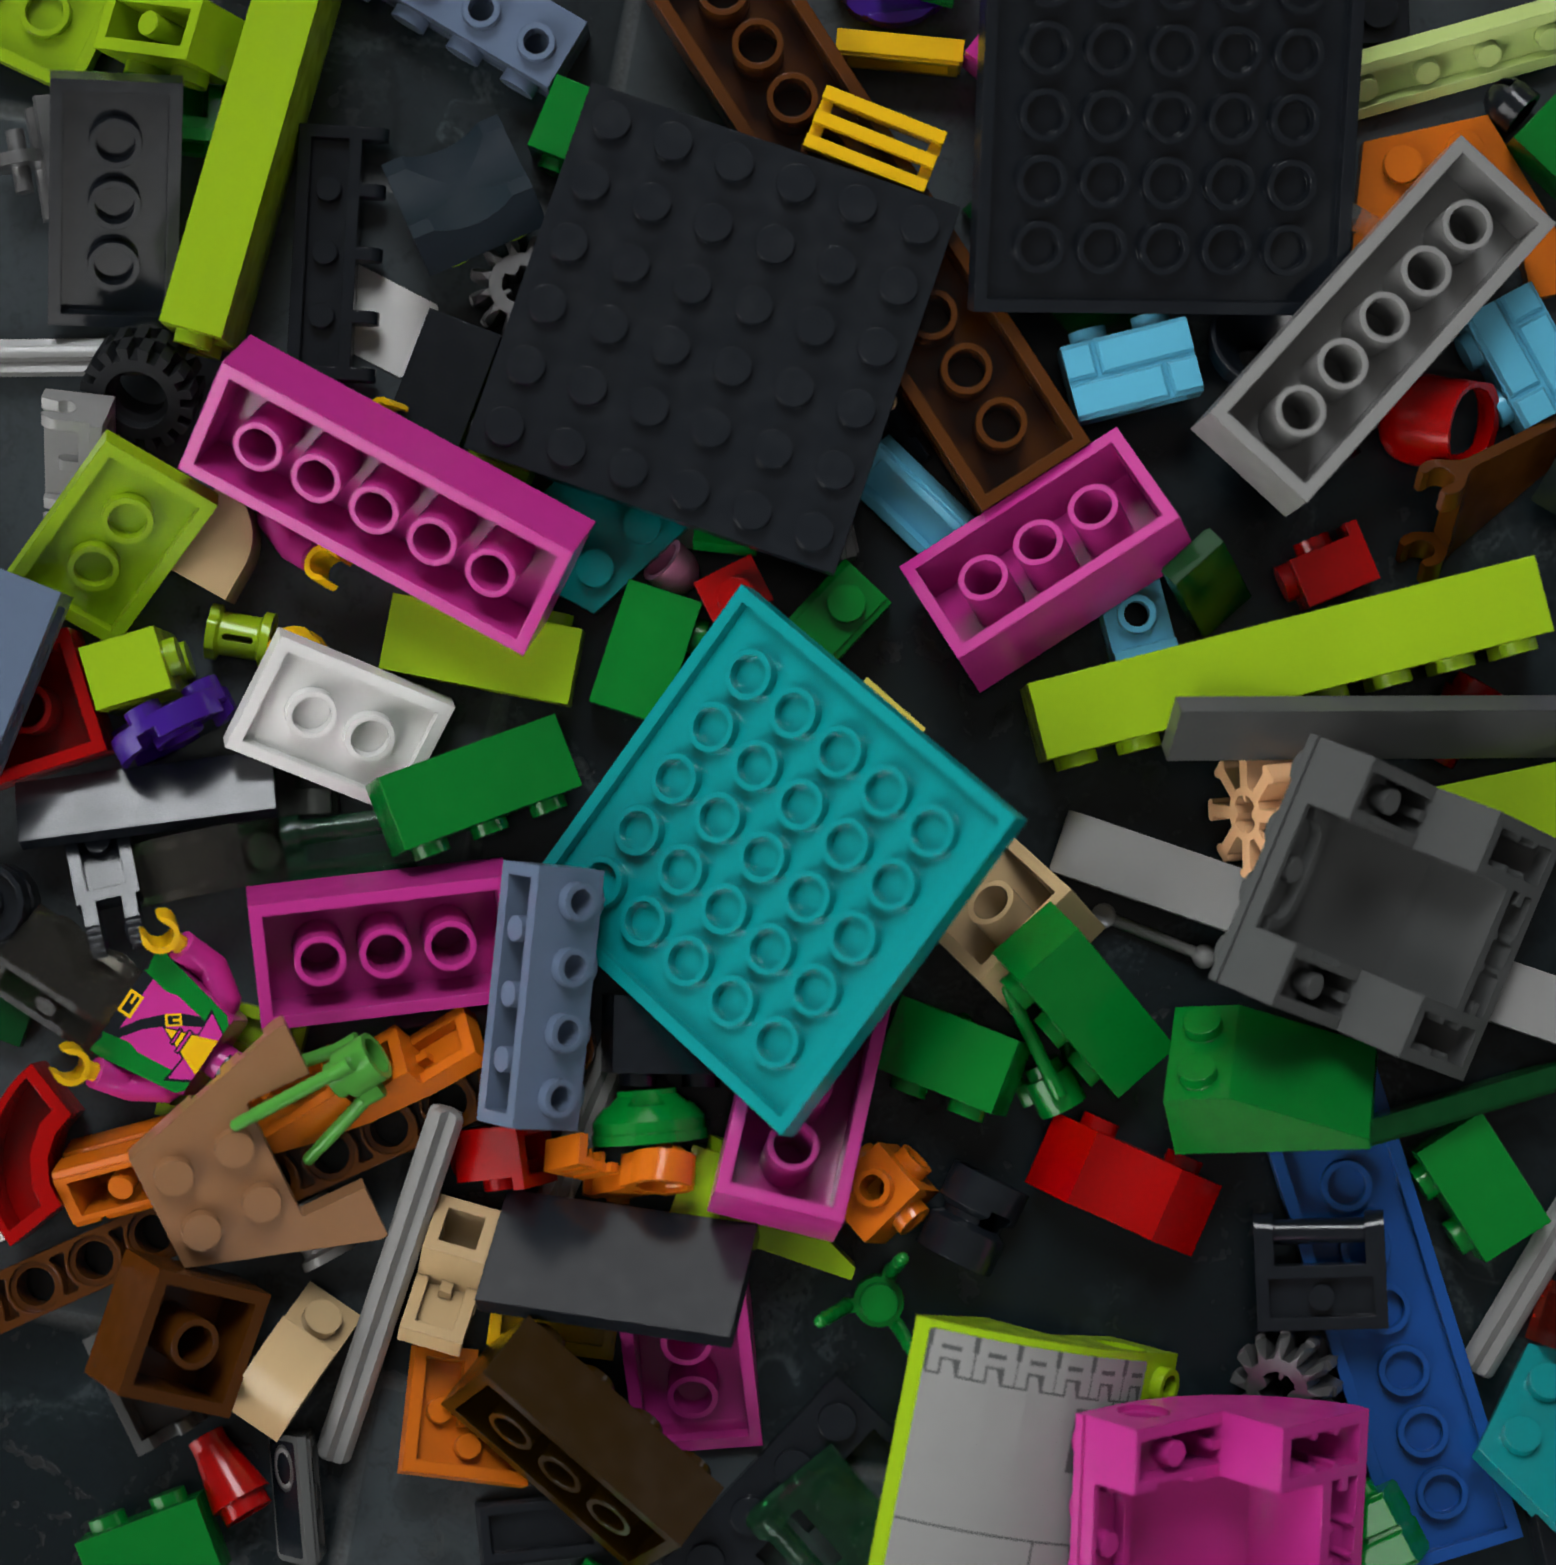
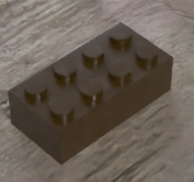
M528 1315L484 1349L441 1405L622 1564L649 1565L680 1548L723 1491L724 1487L711 1476V1469L703 1459L690 1451L681 1450L663 1434L661 1424L653 1415L641 1408L632 1407L615 1392L613 1382L603 1371L592 1365L582 1363L565 1348L566 1344L563 1337L554 1328L543 1322H536Z

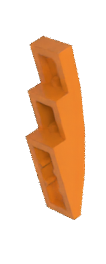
M467 1007L454 1008L410 1036L396 1024L376 1035L374 1038L384 1049L392 1068V1076L382 1082L387 1090V1096L368 1106L346 1131L371 1123L429 1097L482 1068L484 1042L476 1015ZM329 1061L308 1067L310 1074L249 1101L250 1107L253 1108L323 1071V1065ZM326 1085L258 1121L273 1154L315 1143L350 1106L356 1097L348 1095L345 1098H340L331 1090L329 1085Z

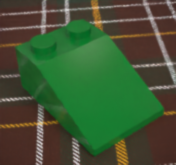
M1242 1005L1175 1007L1163 1097L1175 1154L1371 1149L1378 1059L1377 1048L1357 1039Z

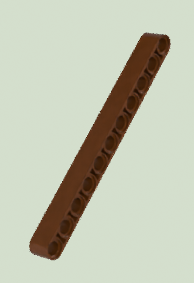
M592 1030L589 1042L586 1045L584 1071L591 1065L596 1055L597 1042ZM482 1068L454 1082V1084L463 1089L467 1098V1106L462 1114L464 1120L462 1127L477 1121ZM434 1094L398 1110V1112L403 1114L408 1123V1133L402 1143L391 1144L382 1140L376 1131V1120L344 1132L339 1138L344 1140L348 1146L349 1160L343 1169H329L321 1163L319 1158L312 1165H305L302 1158L315 1143L274 1154L277 1162L283 1165L289 1172L290 1188L296 1200L299 1201L415 1149L429 1107L434 1104ZM154 1208L120 1216L0 1270V1334L114 1284L126 1248L166 1258L176 1256L177 1253L171 1242L166 1248H157L149 1244L144 1237L143 1225L146 1218L152 1214L157 1215ZM91 1241L102 1242L112 1251L114 1262L108 1274H98L92 1271L86 1264L85 1250ZM31 1268H43L52 1276L55 1288L50 1300L37 1299L28 1290L26 1281Z

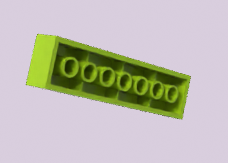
M1535 555L1039 680L1026 684L1020 689L1038 764L1053 760L1056 772L1098 761L1096 752L1098 748L1115 744L1117 754L1121 756L1161 745L1159 733L1166 731L1175 697L1350 696L1348 685L1362 682L1365 693L1413 681L1410 670L1413 668L1424 666L1428 678L1476 665L1473 654L1486 650L1488 661L1491 662L1539 649L1536 637L1554 631L1537 561Z

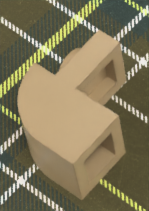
M214 489L219 494L217 508L174 565L172 571L235 605L257 565L261 550V531L257 525V518L252 508Z
M440 1193L422 1245L418 1272L399 1326L397 1340L456 1357L460 1356L472 1316H474L477 1308L475 1297L498 1223L500 1210Z
M310 1281L286 1315L280 1319L245 1370L232 1412L278 1442L315 1389L324 1372L356 1329L360 1314Z

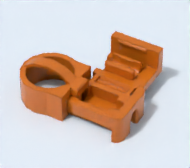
M578 1132L548 1139L545 1143L543 1172L583 1180L582 1195L594 1199L605 1198L607 1202L629 1204L630 1198L652 1194L669 1196L688 1193L694 1190L696 1156L684 1150L680 1145L662 1143L655 1144L650 1148L621 1154V1164L618 1165L615 1162L605 1163V1151L592 1152V1148H588V1133Z

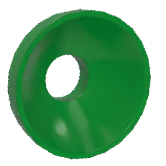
M676 1087L617 1091L616 1099L609 1107H604L592 1122L591 1144L592 1147H620L682 1142L708 1138L709 1132L708 1126H706V1115L696 1104L686 1100L677 1093Z

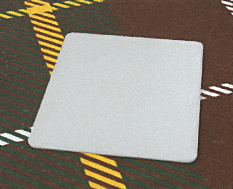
M358 265L356 310L380 313L379 327L355 326L354 354L397 377H403L429 308L438 311V305Z

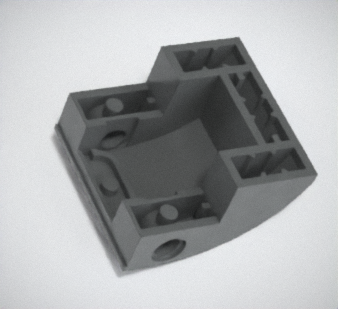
M1310 733L1304 749L1296 755L1290 769L1291 781L1279 810L1274 812L1267 822L1265 843L1256 865L1241 884L1239 891L1240 903L1228 932L1223 934L1216 944L1214 965L1208 978L1268 1005L1335 1029L1394 1056L1464 1081L1556 862V838L1501 811L1437 788L1378 758Z

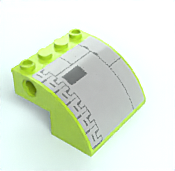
M917 1315L868 1565H1067L1070 1558L1071 1536L1069 1501L1073 1490L1074 1466L1072 1435L1075 1430L1076 1413L1138 1400L1177 1396L1180 1383L1179 1374L1175 1370L1178 1353L1112 1336L1050 1335L986 1317Z

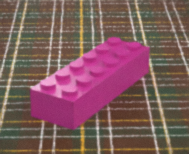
M251 334L222 361L178 466V469L521 655L525 654L547 623L596 522Z

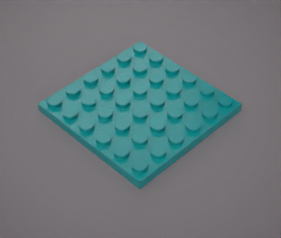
M741 584L543 863L604 870L603 891L605 900L599 919L596 948L598 966L781 1136L794 1137L1028 820L756 590Z

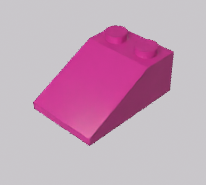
M750 1281L748 1282L732 1348L620 1332L629 1404L653 1415L661 1424L663 1434L681 1450L697 1451L763 1446Z

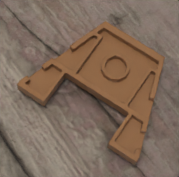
M283 1015L267 1024L262 1029L263 1035L242 1054L237 1051L220 1067L221 1073L194 1097L191 1095L187 1096L128 1150L129 1161L184 1268L376 1241L388 1236L385 1224L362 1178L300 1206L259 1123L256 1121L239 1131H233L230 1128L231 1120L251 1109L249 1101L310 1074L303 1055Z

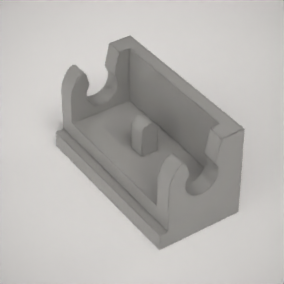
M45 388L41 396V408H43L41 424L44 426L45 462L44 508L51 509L106 429L116 434V396ZM48 511L43 512V519Z

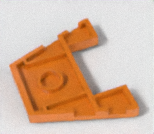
M1488 115L1368 140L1360 145L1352 218L1351 251L1434 159L1460 135L1468 140L1546 214L1547 212ZM1555 226L1519 265L1523 285L1532 281L1542 300L1556 297Z

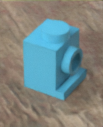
M1160 578L1098 617L1110 662L1178 645L1177 638L1174 636ZM1139 603L1145 607L1147 621L1144 625L1132 626L1126 621L1124 611L1128 604Z

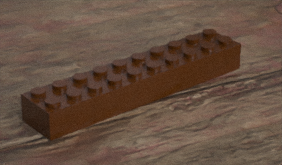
M645 0L727 128L857 171L803 149L804 140L807 133H809L812 120L817 108H819L826 85L872 102L807 0ZM833 107L831 114L896 139L889 128ZM825 128L821 137L823 139L916 176L918 174L910 161ZM926 187L924 194L933 197ZM953 229L897 393L973 512L978 516L1089 445L1091 441L1008 312H973L967 309L970 253Z

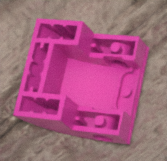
M1194 1395L1138 1400L1076 1413L1075 1430L1072 1435L1074 1466L1073 1490L1069 1501L1071 1536L1070 1558L1067 1565H1361L1369 1408L1352 1404L1293 1397Z

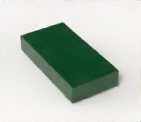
M1210 528L1205 529L1167 563L1161 571L1190 625L1204 638L1251 597L1224 541Z

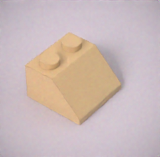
M1016 838L1013 839L938 941L1010 1014L1009 1006L1002 994L1003 985L1000 982L1009 972L992 953L999 945L1049 901L1083 933L1090 943L1106 928L1073 890Z

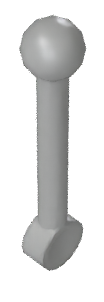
M1106 903L1098 904L1091 911L1106 928L1113 926L1192 958L1195 966L1201 969H1207L1214 965L1215 949L1209 944L1194 946L1117 915L1115 909Z

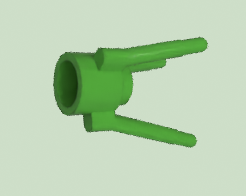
M353 1032L334 1044L302 1054L307 1067L326 1061L329 1062L323 1065V1071L234 1118L230 1122V1128L233 1131H239L326 1085H329L331 1090L340 1098H345L348 1095L356 1097L350 1106L304 1154L302 1158L305 1165H312L368 1106L387 1096V1090L382 1082L392 1076L391 1063L379 1042L368 1033H363L359 1036L356 1032Z

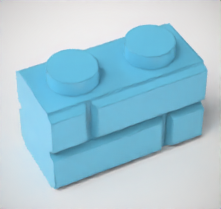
M1532 281L1481 307L1459 332L1460 335L1454 338L1457 353L1467 369L1473 372L1479 368L1486 383L1494 385L1499 396L1497 405L1499 426L1503 428L1510 425L1514 434L1522 432L1556 414V325Z
M1141 314L1130 319L1132 326L1130 330L1107 335L1105 325H1098L1068 334L1070 345L1060 347L1057 358L1070 410L1081 426L1196 398L1203 393L1204 384L1194 352L1188 321L1185 316L1170 319L1169 314Z

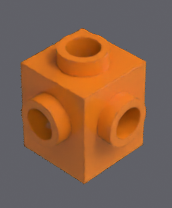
M877 1142L875 1145L872 1143L863 1145L859 1150L844 1219L865 1243L886 1244L897 1232L900 1235L909 1233L927 1217L930 1209L926 1204L939 1192L926 1177L931 1173L930 1166L917 1151L907 1144H904L902 1147L898 1144Z

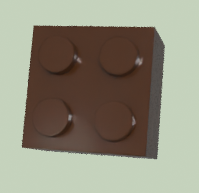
M126 1248L84 1373L118 1396L230 1419L243 1380V1374L248 1366L271 1294L234 1273L204 1266L184 1268L179 1260Z

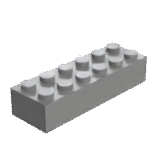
M1460 135L1434 159L1192 426L1191 430L1278 511L1287 517L1312 498L1556 225V222L1468 140Z

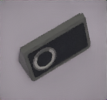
M314 1427L285 1430L278 1442L268 1437L277 1553L283 1561L298 1565H318L327 1553L320 1463L317 1448L318 1439L317 1431H314Z

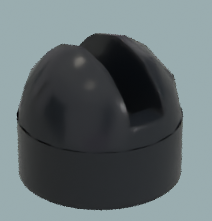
M1515 77L1502 78L1486 91L1483 103L1485 112L1492 123L1508 135L1527 118L1538 103L1541 95L1526 82Z

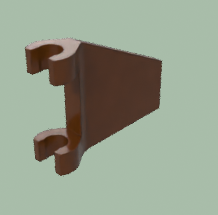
M1556 415L1468 458L1461 460L1432 459L1420 465L1414 488L1419 492L1430 486L1442 487L1435 507L1439 511L1433 532H1410L1405 534L1399 541L1395 560L1399 564L1413 557L1424 559L1420 563L1416 578L1420 584L1438 579L1444 563L1458 547L1549 470L1556 458Z

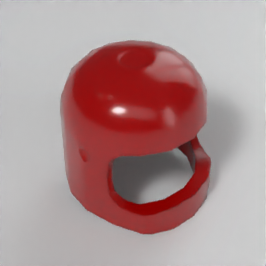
M1422 373L1378 423L1379 439L1387 454L1401 463L1420 467L1422 463L1432 459L1461 460L1468 458L1494 445L1499 427V413L1497 410L1499 396L1492 383ZM1470 389H1473L1478 406L1477 429L1473 444L1463 453L1451 454L1450 435L1455 410L1461 398Z

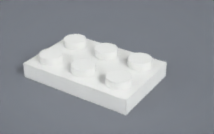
M278 627L223 736L225 747L372 805L365 786L377 777L429 759L456 707L451 697Z

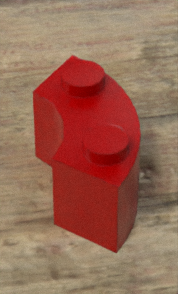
M46 1060L31 1063L16 1077L0 1099V1232L10 1247L26 1240L65 1208L52 1182L51 1173L59 1159L62 1158V1151L69 1129L85 1111V1108L70 1089L57 1082L50 1072L49 1067L51 1066Z
M1084 1111L1080 1122L1062 1114L1054 1116L1025 1182L1065 1203L1108 1220L1150 1241L1192 1256L1222 1188L1221 1185L1199 1175L1203 1163L1184 1154H1175L1174 1150L1170 1148L1167 1149L1164 1158L1116 1138L1120 1128L1119 1125L1087 1111Z

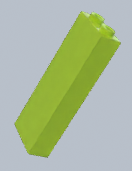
M250 0L159 321L174 334V342L190 347L188 353L220 361L222 351L232 353L245 340L298 155L299 123H307L342 0Z

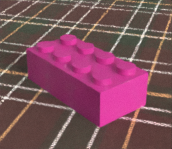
M1115 427L908 560L899 568L981 693L1162 577V568L1189 545L1192 540L1178 513L1119 429Z
M503 857L246 886L261 1028L263 1029L273 1019L281 1015L284 1016L289 1028L487 1005L489 1003Z
M891 1006L794 1137L781 1136L734 1092L707 1212L829 1242L835 1240L845 1218Z

